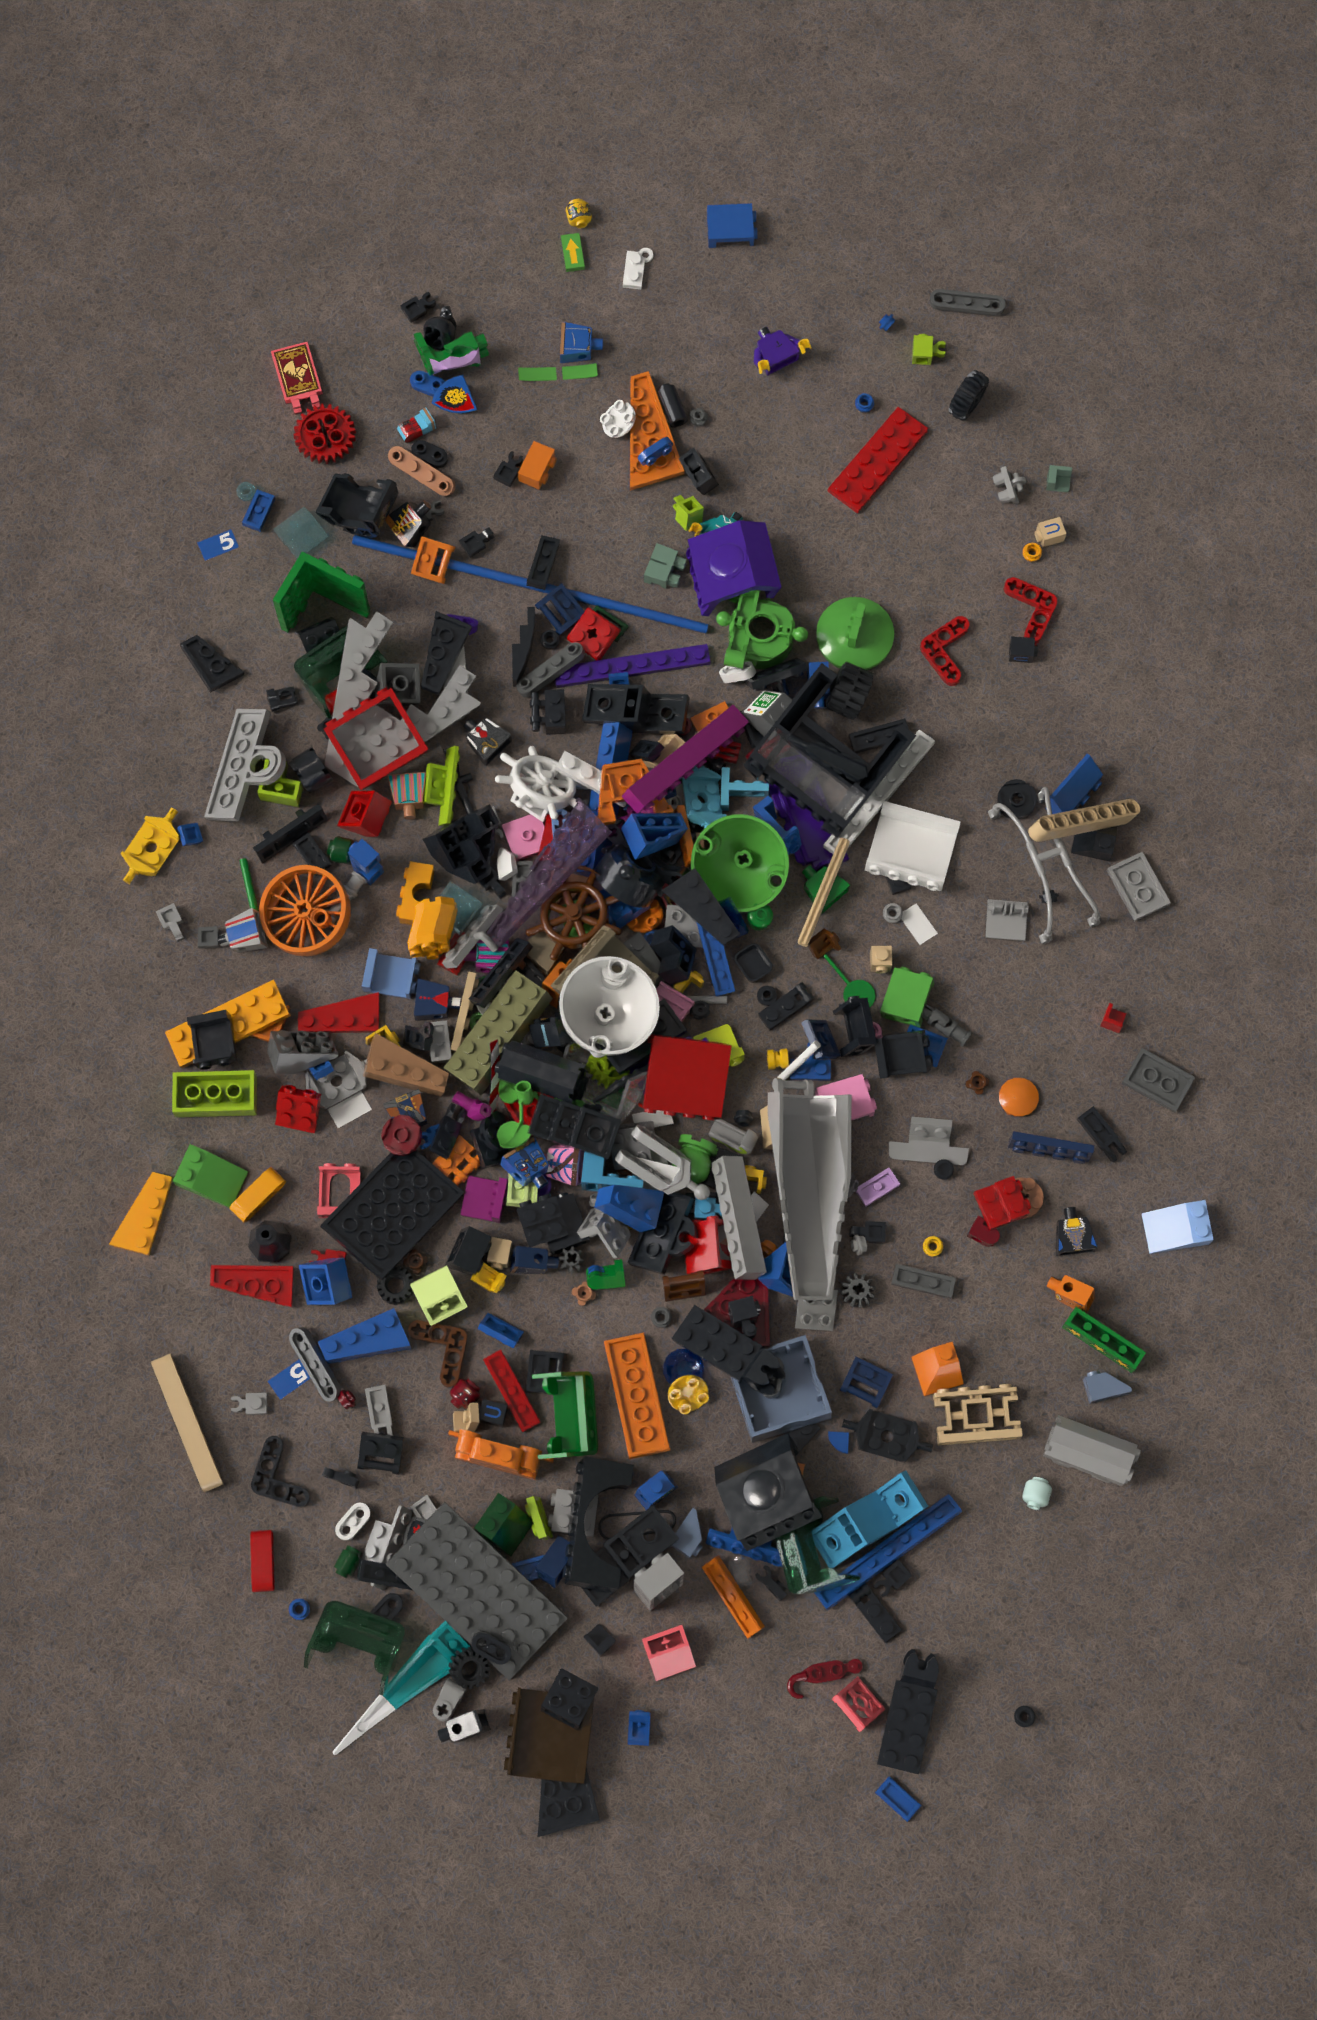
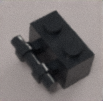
M564 689L545 690V700H539V693H531L529 705L532 708V716L530 717L532 731L539 732L540 725H546V735L566 734ZM545 708V717L540 716L539 709Z
M753 1296L728 1302L727 1310L732 1328L742 1327L743 1334L750 1339H754L757 1328L753 1323H757L761 1312L758 1300L754 1301Z

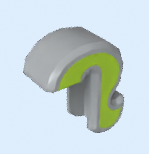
M716 1119L708 1133L709 1138L713 1141L722 1143L731 1150L743 1155L751 1154L758 1140L757 1134L751 1129L745 1132L722 1119Z

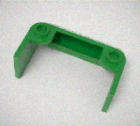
M589 1371L532 1375V1379H543L542 1386L544 1391L548 1395H553L556 1437H551L547 1443L549 1454L538 1455V1459L595 1455L598 1451V1436L592 1374Z

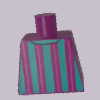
M509 935L490 937L499 947L495 952H492L482 940H479L476 943V949H471L464 958V961H476V971L488 974L509 948Z

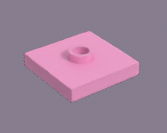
M530 814L501 825L511 852L518 855L515 859L516 861L539 854L544 831L542 821Z

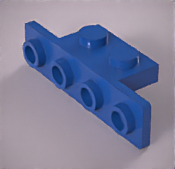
M733 1528L730 1534L709 1529L706 1544L714 1548H721L734 1554L744 1555L754 1560L764 1561L786 1568L790 1556L789 1552L770 1547L772 1540L746 1551L740 1540L737 1541Z

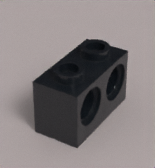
M695 448L678 458L695 488L703 496L719 485L703 456Z

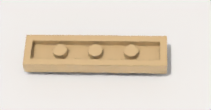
M468 972L451 1045V1052L453 1053L456 1052L464 1041L465 1037H462L463 1030H468L470 1018H467L468 1010L473 1009L474 1004L468 998L472 995V991L476 990L479 979H475L476 973Z

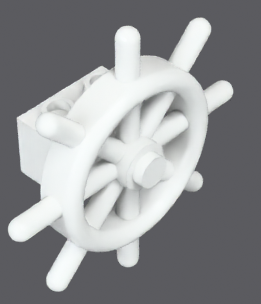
M534 746L528 748L529 756L522 757L519 760H515L506 753L500 755L501 760L513 768L509 776L497 775L495 781L497 783L510 784L514 791L510 801L516 804L518 808L524 809L542 822L546 820L547 814H550L551 819L556 820L558 818L557 810L563 809L568 805H571L580 812L586 810V806L573 797L576 789L588 790L589 788L556 771L555 767L558 761L538 755ZM520 773L524 774L527 777H521Z

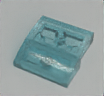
M305 507L273 529L296 559H298L302 551L305 553L309 552L329 537Z

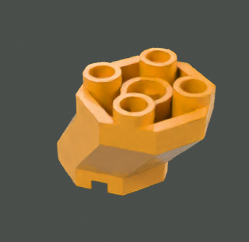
M440 896L435 897L433 902H430L429 899H424L415 905L416 913L407 942L410 957H426L428 960L437 959L439 954L450 950L449 941L458 912L454 898Z

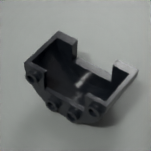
M335 473L315 513L334 526L336 523L339 527H343V531L365 538L377 537L399 494L396 487L397 483L391 479H377L376 483L382 489L373 486L364 487L359 486L354 481V478L347 473Z

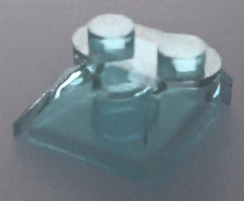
M450 881L440 896L454 898L458 912L452 931L460 936L483 903Z

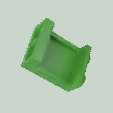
M906 967L894 968L880 1010L882 1018L907 1025L911 1024L920 1028L923 1021L922 1014L931 987L934 986L933 977L924 972L914 973Z

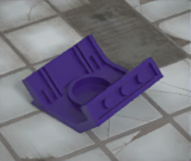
M739 520L687 539L689 548L686 551V557L689 560L690 573L693 577L694 590L697 594L698 607L702 616H709L718 603L735 596L760 590L765 591L766 598H774L782 588L765 522Z

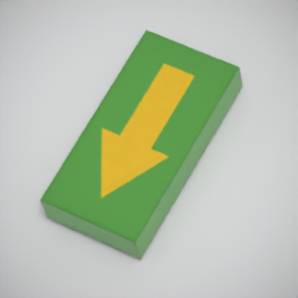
M580 234L561 235L566 272L585 270Z

